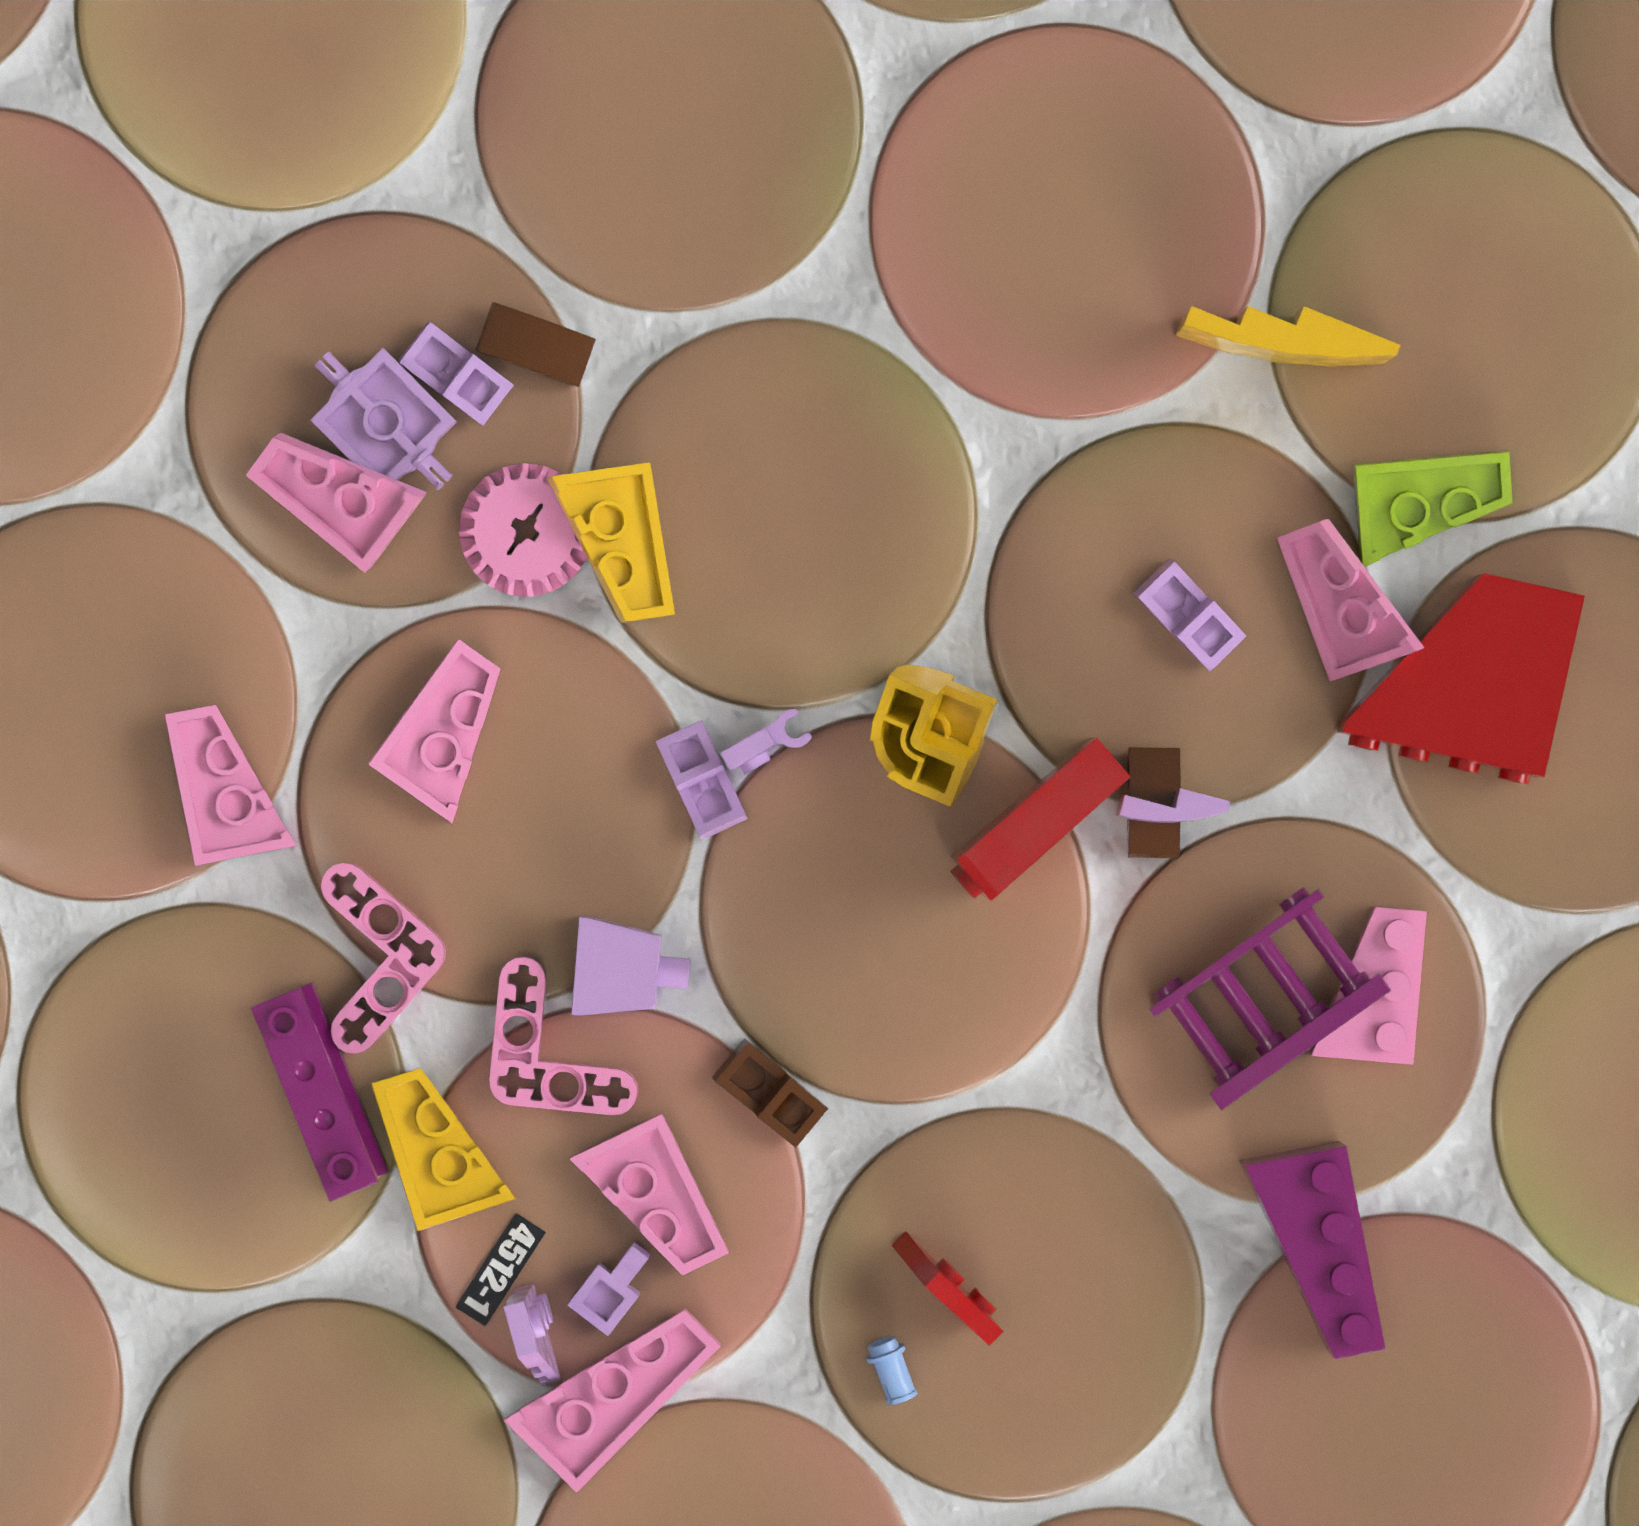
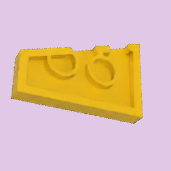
M650 462L556 475L547 478L620 622L626 623L674 615L675 610Z
M421 1068L370 1083L417 1231L516 1199Z

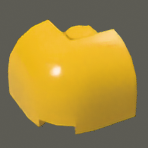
M920 665L897 667L889 675L872 721L870 741H873L878 760L889 773L887 775L888 778L906 789L951 807L963 792L985 743L983 739L998 699L954 682L955 675L938 669Z

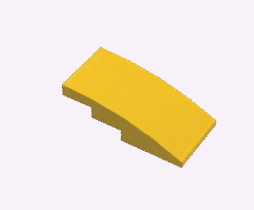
M1191 306L1182 317L1175 335L1226 353L1276 363L1325 367L1382 365L1396 356L1401 346L1305 306L1292 317L1290 323L1249 306L1237 317L1235 323Z

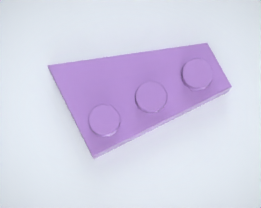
M534 1283L514 1288L503 1308L518 1359L527 1369L531 1368L534 1378H538L541 1386L562 1381L547 1331L550 1329V1323H553V1316L546 1293L537 1295Z

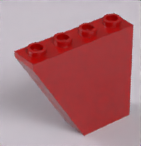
M1486 573L1476 575L1418 638L1424 649L1400 657L1339 722L1337 733L1350 735L1348 745L1378 751L1380 742L1400 746L1398 756L1417 761L1428 762L1430 753L1449 757L1448 767L1462 771L1479 773L1480 764L1499 768V779L1529 785L1530 776L1545 777L1585 595Z
M1097 737L1090 738L953 853L950 857L957 865L950 871L951 874L974 899L982 894L992 901L1130 778L1129 774Z

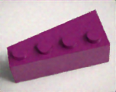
M1340 1141L1239 1160L1327 1351L1334 1359L1386 1350L1347 1146Z

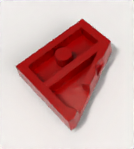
M906 1231L891 1245L922 1284L989 1346L1004 1332L991 1317L997 1308L976 1287L968 1293L960 1285L965 1280L964 1277L945 1258L937 1262Z

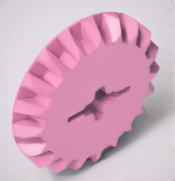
M521 463L502 467L484 477L470 492L461 511L459 536L462 552L473 572L490 587L512 596L534 597L544 595L565 585L583 566L587 556L547 480L551 476L563 474L543 465ZM543 505V508L535 518L537 521L534 528L540 533L535 541L526 538L509 555L512 546L516 542L514 539L517 535V531L511 527L513 522L517 518L521 521H526L529 516H533L536 510Z

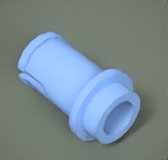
M894 1335L870 1343L867 1346L869 1355L866 1357L868 1364H874L886 1396L887 1405L899 1404L915 1397L918 1392L913 1385L902 1355L906 1350L904 1343H898Z

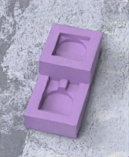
M427 321L397 361L482 426L514 386L430 321Z
M1170 558L1133 593L1176 640L1210 672L1246 637L1244 632L1218 604L1207 597L1180 566Z
M702 720L656 741L701 840L748 819Z
M1182 788L1176 790L1172 807L1123 795L1121 796L1116 816L1145 822H1187L1228 812L1231 801Z

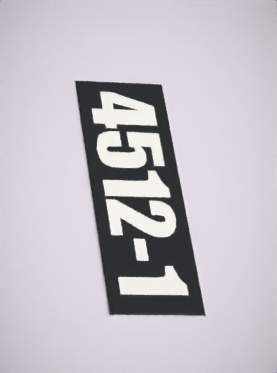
M515 1213L455 1308L483 1326H486L546 1232Z

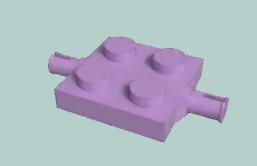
M384 348L365 366L351 373L330 351L323 358L336 370V373H333L319 359L314 367L336 388L333 390L329 402L311 421L350 461L396 480L417 469L436 490H439L445 484L431 471L432 468L446 482L451 479L453 474L449 473L431 454L434 452L437 442L457 421Z

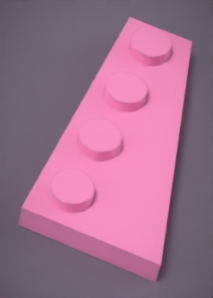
M684 1308L508 1415L503 1421L577 1493L721 1347V1343Z

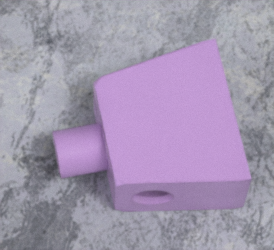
M580 916L572 1015L581 1016L654 1009L657 1006L658 987L688 989L691 959L661 956V934L591 916Z

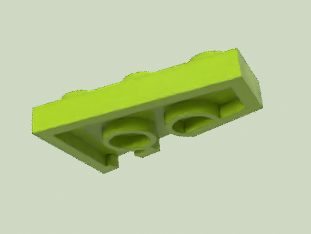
M1507 450L1353 464L1359 557L1364 567L1380 561V558L1403 548L1407 549L1417 545L1426 538L1452 527L1461 526L1513 503L1510 452Z

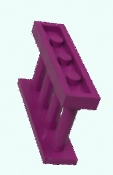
M1302 887L1279 904L1284 914L1185 984L1177 976L1153 993L1158 1000V1003L1149 1009L1153 1016L1157 1017L1170 1008L1217 1074L1213 1079L1218 1087L1209 1094L1221 1111L1391 991V988L1380 973L1371 979L1365 971L1359 973L1312 908L1314 904L1324 898L1319 889L1309 895L1307 890ZM1293 919H1296L1343 985L1339 989L1345 997L1330 1008H1327L1323 1001L1316 1002L1270 938L1272 934ZM1251 949H1254L1301 1015L1297 1019L1303 1027L1287 1038L1284 1037L1281 1031L1274 1032L1228 967ZM1210 978L1258 1043L1255 1049L1260 1057L1245 1068H1243L1238 1060L1233 1063L1186 997V995Z
M314 982L251 1007L329 1202L378 1183V1177L389 1173L390 1169L343 1053L333 1042L331 1024Z

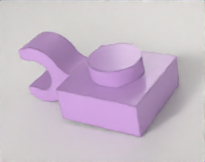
M789 709L784 711L772 724L722 751L720 754L729 770L732 771L740 766L743 773L747 774L771 760L767 750L775 745L783 744L790 748H798L807 744L812 738L809 732L799 738H791L785 732L786 722L798 715L797 710Z
M634 1241L613 1270L599 1262L569 1301L568 1306L605 1335L609 1336L639 1297L640 1292L629 1283L648 1260L651 1253Z

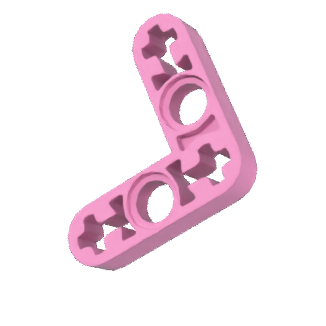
M344 862L333 865L324 874L321 883L323 896L332 907L388 955L384 962L336 1015L331 1025V1036L336 1046L346 1053L356 1054L364 1052L374 1045L437 973L445 961L446 947L444 941L436 932L364 869L354 863ZM337 873L343 877L353 873L357 877L353 886L363 896H367L370 888L378 894L377 897L365 904L359 917L351 911L352 908L360 904L348 894L341 898L336 897L334 894L338 885L333 878ZM381 904L391 906L398 915V925L389 934H380L374 931L369 921L372 910ZM408 922H411L417 928L408 935L416 943L423 944L427 940L433 943L434 947L430 953L435 958V961L432 965L427 962H422L418 966L414 965L411 961L414 951L404 942L400 944L398 951L390 945L391 941L403 934ZM383 977H393L402 985L403 997L394 1006H384L375 997V985ZM364 997L371 1009L386 1016V1019L382 1024H379L376 1017H372L363 1028V1032L368 1036L365 1042L355 1039L349 1043L343 1037L347 1029L342 1023L346 1018L353 1022L363 1015L367 1009L358 1006V1002Z
M528 956L516 957L507 962L499 977L489 1082L490 1090L494 1097L501 1103L512 1106L604 1115H621L629 1111L636 1102L638 1084L634 1076L627 1070L616 1067L539 1060L547 986L546 971L540 962ZM520 965L529 966V974L537 976V985H531L527 988L525 1003L536 1001V1012L524 1007L505 1008L506 998L512 1001L517 1000L518 986L515 983H509V975L519 972ZM513 1016L525 1017L533 1027L531 1039L523 1045L510 1043L504 1035L503 1028L505 1022ZM510 1067L519 1068V1077L536 1079L535 1068L545 1069L540 1085L543 1099L532 1098L535 1091L533 1087H520L515 1096L508 1095V1088L503 1084H499V1077L507 1075ZM559 1072L571 1073L578 1081V1093L569 1101L558 1100L550 1092V1080ZM585 1073L596 1074L597 1077L593 1085L608 1086L612 1077L621 1078V1087L629 1089V1097H621L619 1104L613 1106L609 1104V1096L593 1093L592 1100L594 1104H584L583 1099L588 1088Z

